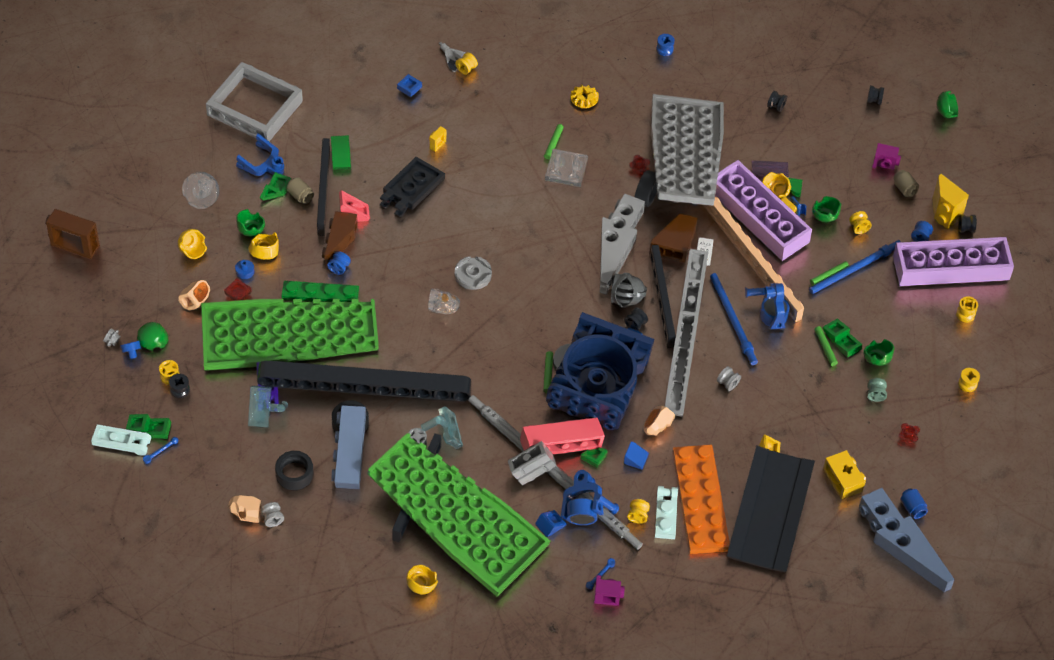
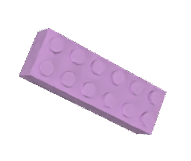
M739 160L718 173L715 197H718L720 202L779 259L785 260L810 243L812 229Z
M1006 237L896 243L893 254L899 286L1010 280L1014 269Z

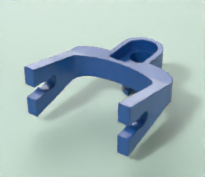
M259 133L256 135V146L271 152L269 158L261 165L253 166L242 156H237L236 160L238 162L236 167L255 176H261L265 172L272 175L275 172L279 174L284 173L283 158L279 156V149Z

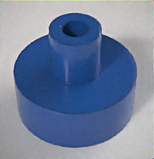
M249 260L239 261L235 265L237 277L240 279L251 278L255 272L254 264Z
M140 341L120 345L122 353L128 352L129 358L132 359L137 357L136 349H140L141 345Z

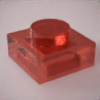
M236 278L224 289V292L232 300L239 301L244 300L252 290L250 286Z

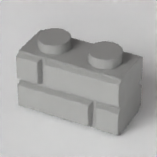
M542 441L508 460L512 475L522 485L533 481L536 477L556 467L552 452Z

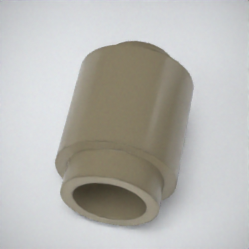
M905 170L897 172L893 178L894 184L905 197H912L917 194L919 184L912 175Z
M293 178L288 182L287 191L300 203L307 204L314 197L312 188L301 178Z

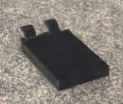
M415 157L383 188L384 194L380 197L382 200L380 206L386 209L391 201L397 203L395 205L397 211L394 214L402 217L407 208L413 210L445 179V173Z

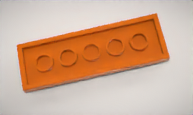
M713 446L673 447L672 452L689 553L728 551L730 541Z

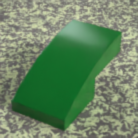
M349 135L331 136L333 170L351 169Z
M838 318L823 326L825 334L847 358L862 350V343L850 334V328Z
M129 414L126 430L147 433L156 439H168L172 422L169 418H150L148 414Z

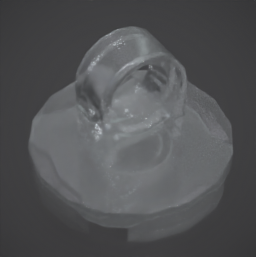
M195 172L184 180L182 194L191 206L197 209H205L217 201L219 185L212 175L206 172Z

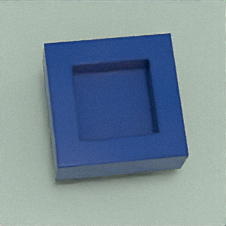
M409 74L397 84V89L409 97H412L422 88V82Z

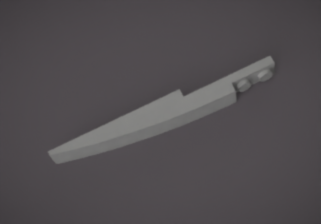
M690 249L665 401V407L676 416L682 417L708 258V251Z

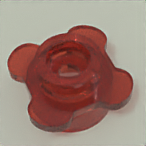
M635 155L634 160L629 163V167L636 173H643L646 171L647 165H650V160L640 155Z
M903 423L899 438L906 443L917 442V434L920 432V428Z

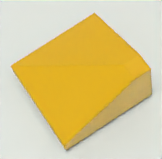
M763 435L759 446L780 453V442L767 435Z

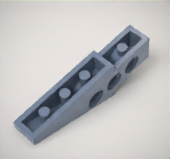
M883 488L862 496L859 511L869 521L872 531L876 532L873 542L941 591L951 590L955 579L912 517L903 518Z

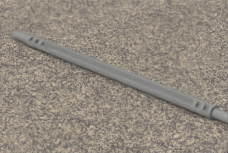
M472 395L469 398V402L481 411V415L518 448L524 451L520 442L521 434L490 406L484 405L478 398ZM557 465L547 472L565 489L574 486V480ZM589 493L575 496L576 499L594 500ZM603 506L604 515L600 516L597 514V517L619 537L625 538L637 550L640 549L643 543L629 532L630 529Z

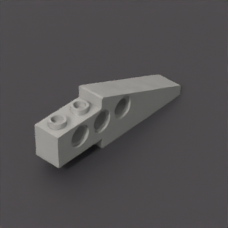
M624 194L621 200L618 199L615 211L610 213L608 219L602 218L600 293L607 295L612 286L615 273H619L636 242L637 230L635 227L644 213L645 201Z

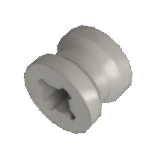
M727 366L719 374L717 382L724 384L725 388L731 391L740 382L741 375L734 373L732 368Z
M414 428L408 432L411 434L410 438L419 444L422 442L427 446V434L423 429Z
M277 502L267 503L260 509L261 515L265 517L264 523L267 527L278 526L284 521V515L280 512L281 508Z

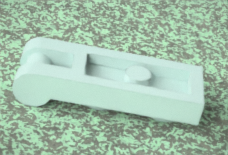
M97 424L91 442L94 446L134 452L137 455L145 456L148 450L147 444L150 443L152 437L143 432Z
M658 486L655 538L675 539L678 487L668 489L664 488V486ZM663 496L671 497V500H663Z

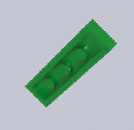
M284 281L281 297L286 301L302 299V302H313V299H321V302H333V299H340V302H352V299L359 298V286Z

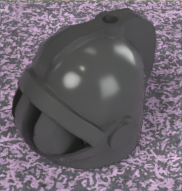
M615 273L612 281L611 303L623 308L636 305L646 296L647 287L644 286L638 277L632 276L630 273Z

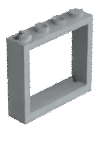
M241 62L206 102L207 115L254 138L259 133L266 140L270 141L303 102L302 89L271 76L267 72L258 70L252 65ZM243 78L249 79L288 98L266 125L221 104Z

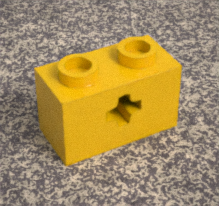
M847 450L825 459L823 469L841 499L863 492L866 478L858 470L855 459L849 455Z

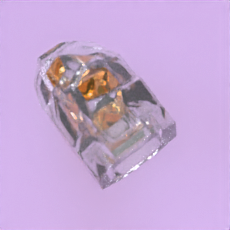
M438 288L430 290L428 310L442 314H451L458 310L460 300L456 296Z

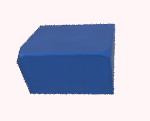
M631 441L624 457V464L643 470L649 452Z
M555 510L541 513L535 523L546 537L551 536L567 525Z

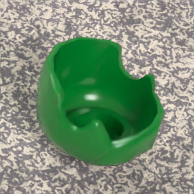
M951 91L940 93L936 102L940 115L944 118L958 117V104L955 94H949Z
M824 196L820 202L815 201L812 207V214L821 222H832L838 218L842 204L834 197Z
M245 209L236 215L237 229L241 234L256 236L263 232L265 220L258 212L251 214L249 209Z
M148 322L139 328L137 341H140L141 347L153 351L156 347H165L168 342V333L160 323Z
M883 339L881 343L873 340L869 345L865 346L863 354L869 364L884 366L891 361L895 347L887 339Z

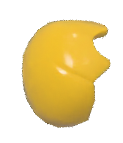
M770 172L762 180V183L780 200L789 195L791 190L790 180L783 173Z
M187 229L180 234L178 239L179 251L191 259L202 257L207 250V246L204 243L205 236L197 229Z
M415 565L407 572V585L412 592L420 595L428 594L434 590L438 583L437 573L424 565Z

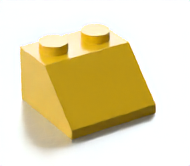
M942 174L938 176L932 197L934 219L940 225L949 229L958 222L959 215L964 213L969 195Z

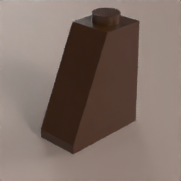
M679 214L652 239L649 254H651L652 245H659L661 257L686 263L698 218Z

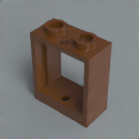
M54 209L52 214L46 218L45 224L47 225L51 246L92 259L100 246L96 222L58 209Z

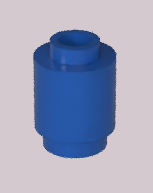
M909 488L902 493L900 500L910 516H913L914 519H919L927 514V504L917 489Z

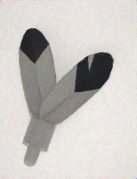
M439 42L440 49L445 52L449 69L452 72H456V59L462 58L466 52L452 49L445 43Z

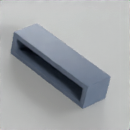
M342 405L341 412H337V424H340L339 431L335 432V443H338V450H334L333 462H336V469H332L331 481H335L336 488L360 489L366 407Z

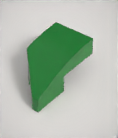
M275 172L269 185L266 184L260 200L264 201L285 196L287 184L292 178Z

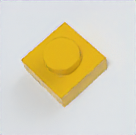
M441 126L429 136L430 149L436 152L446 142V129Z

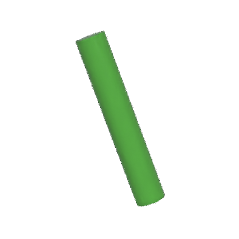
M557 124L544 154L545 159H550L564 128L562 124Z
M845 261L810 279V284L814 286L849 267L848 262Z
M821 326L816 327L814 331L830 365H837L838 361Z
M551 351L546 352L543 387V392L547 393L552 383L553 352Z

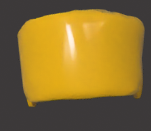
M276 232L272 235H256L251 240L248 248L250 254L255 258L263 260L275 258L279 252V240Z

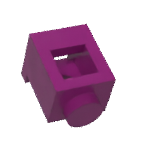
M878 143L872 168L876 169V166L894 170L895 165L899 166L901 155H898L899 147Z
M597 575L594 603L619 606L620 598H624L625 586H621V581L614 579L603 580L601 576Z

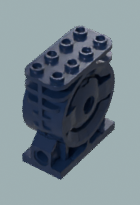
M582 312L574 331L571 345L565 352L564 358L556 370V375H554L552 383L548 388L546 402L549 407L582 419L598 418L600 425L605 429H618L635 390L637 374L643 373L650 360L655 339Z

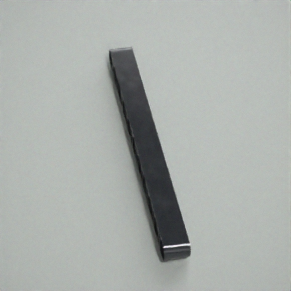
M279 361L260 362L257 383L265 387L461 402L468 401L471 397L472 382L469 377L462 375Z

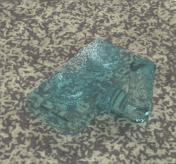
M251 386L248 426L269 427L270 411L284 412L288 407V403L282 401L280 404H271V387Z
M446 406L438 409L439 416L421 424L424 432L440 424L444 430L443 438L448 445L450 444L455 449L463 446L455 413Z

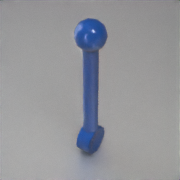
M172 437L171 441L151 455H145L143 462L146 464L150 463L153 457L171 445L177 444L179 439Z
M613 558L608 559L607 565L597 575L602 576L610 567H614L615 560ZM597 575L592 581L586 583L587 589L594 587Z

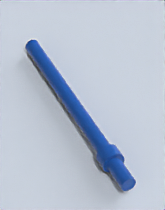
M897 240L889 245L885 244L875 253L810 287L809 292L813 295L875 260L887 257L895 250L896 243H901V241Z
M713 273L710 275L711 281L742 344L741 349L747 355L750 364L756 365L758 360L753 352L754 347L748 341L717 274Z

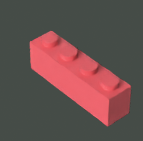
M585 418L582 420L523 427L520 442L524 451L542 441L552 454L601 448L605 435L598 418Z

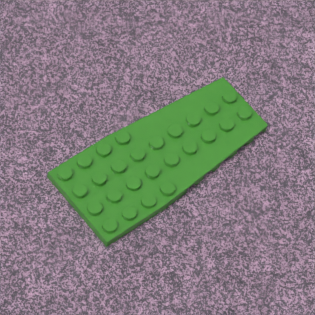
M254 299L201 303L204 370L257 367V362L262 361L297 362L379 349L374 299H371V302H359V299H352V302H340V299H333V302H321V299H313V302H302V299H293V302H284L283 299Z
M407 433L368 469L367 474L454 561L498 597L549 546L551 541L504 501L487 489L478 487L475 484L476 481L469 476L466 478L460 474L458 468L454 465L449 466L442 461L440 455H434L426 449V445L422 442L420 444L410 438L411 434Z

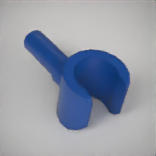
M792 196L790 199L797 208L796 215L804 214L806 216L807 206L800 204Z

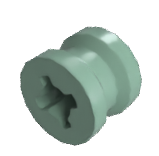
M874 378L868 381V399L874 402L884 401L887 398L885 390L887 382L881 378Z

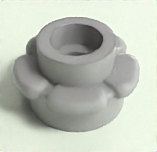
M111 328L104 337L103 342L107 343V346H111V344L115 346L121 337L118 335L119 330L115 331Z

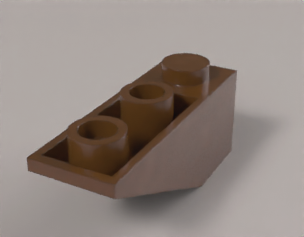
M335 211L334 218H330L329 229L331 230L330 233L326 234L325 240L327 247H323L322 258L325 259L326 267H328V262L333 259L335 252H343L354 241L358 227L357 214Z

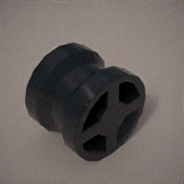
M870 85L867 103L876 102L878 105H881L884 88H875Z
M773 91L768 100L767 107H774L777 111L781 112L788 96L779 95L777 91Z
M960 214L958 219L959 232L969 231L970 233H975L977 226L976 215L965 216Z
M634 308L631 311V315H627L624 318V322L628 328L639 331L641 325H645L648 322V316L640 308Z
M180 373L170 378L169 385L172 396L175 398L186 397L190 392L188 377Z

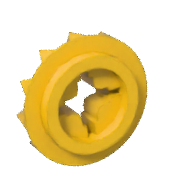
M581 84L580 87L575 86L574 90L571 91L570 99L577 107L590 108L596 105L599 95L595 88H590L589 85L585 87Z

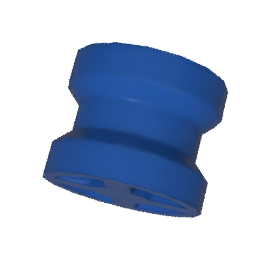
M661 34L658 37L656 47L658 54L669 56L673 53L675 39L672 35Z
M918 221L911 233L913 241H929L930 235L933 232L932 225L926 221Z
M337 251L327 266L334 274L343 275L346 271L345 267L349 266L351 259L345 253Z

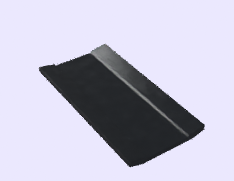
M756 445L727 557L770 570L787 572L815 460L786 455Z

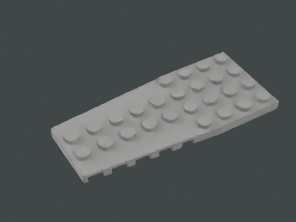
M653 94L651 137L658 199L714 205L724 135V102Z

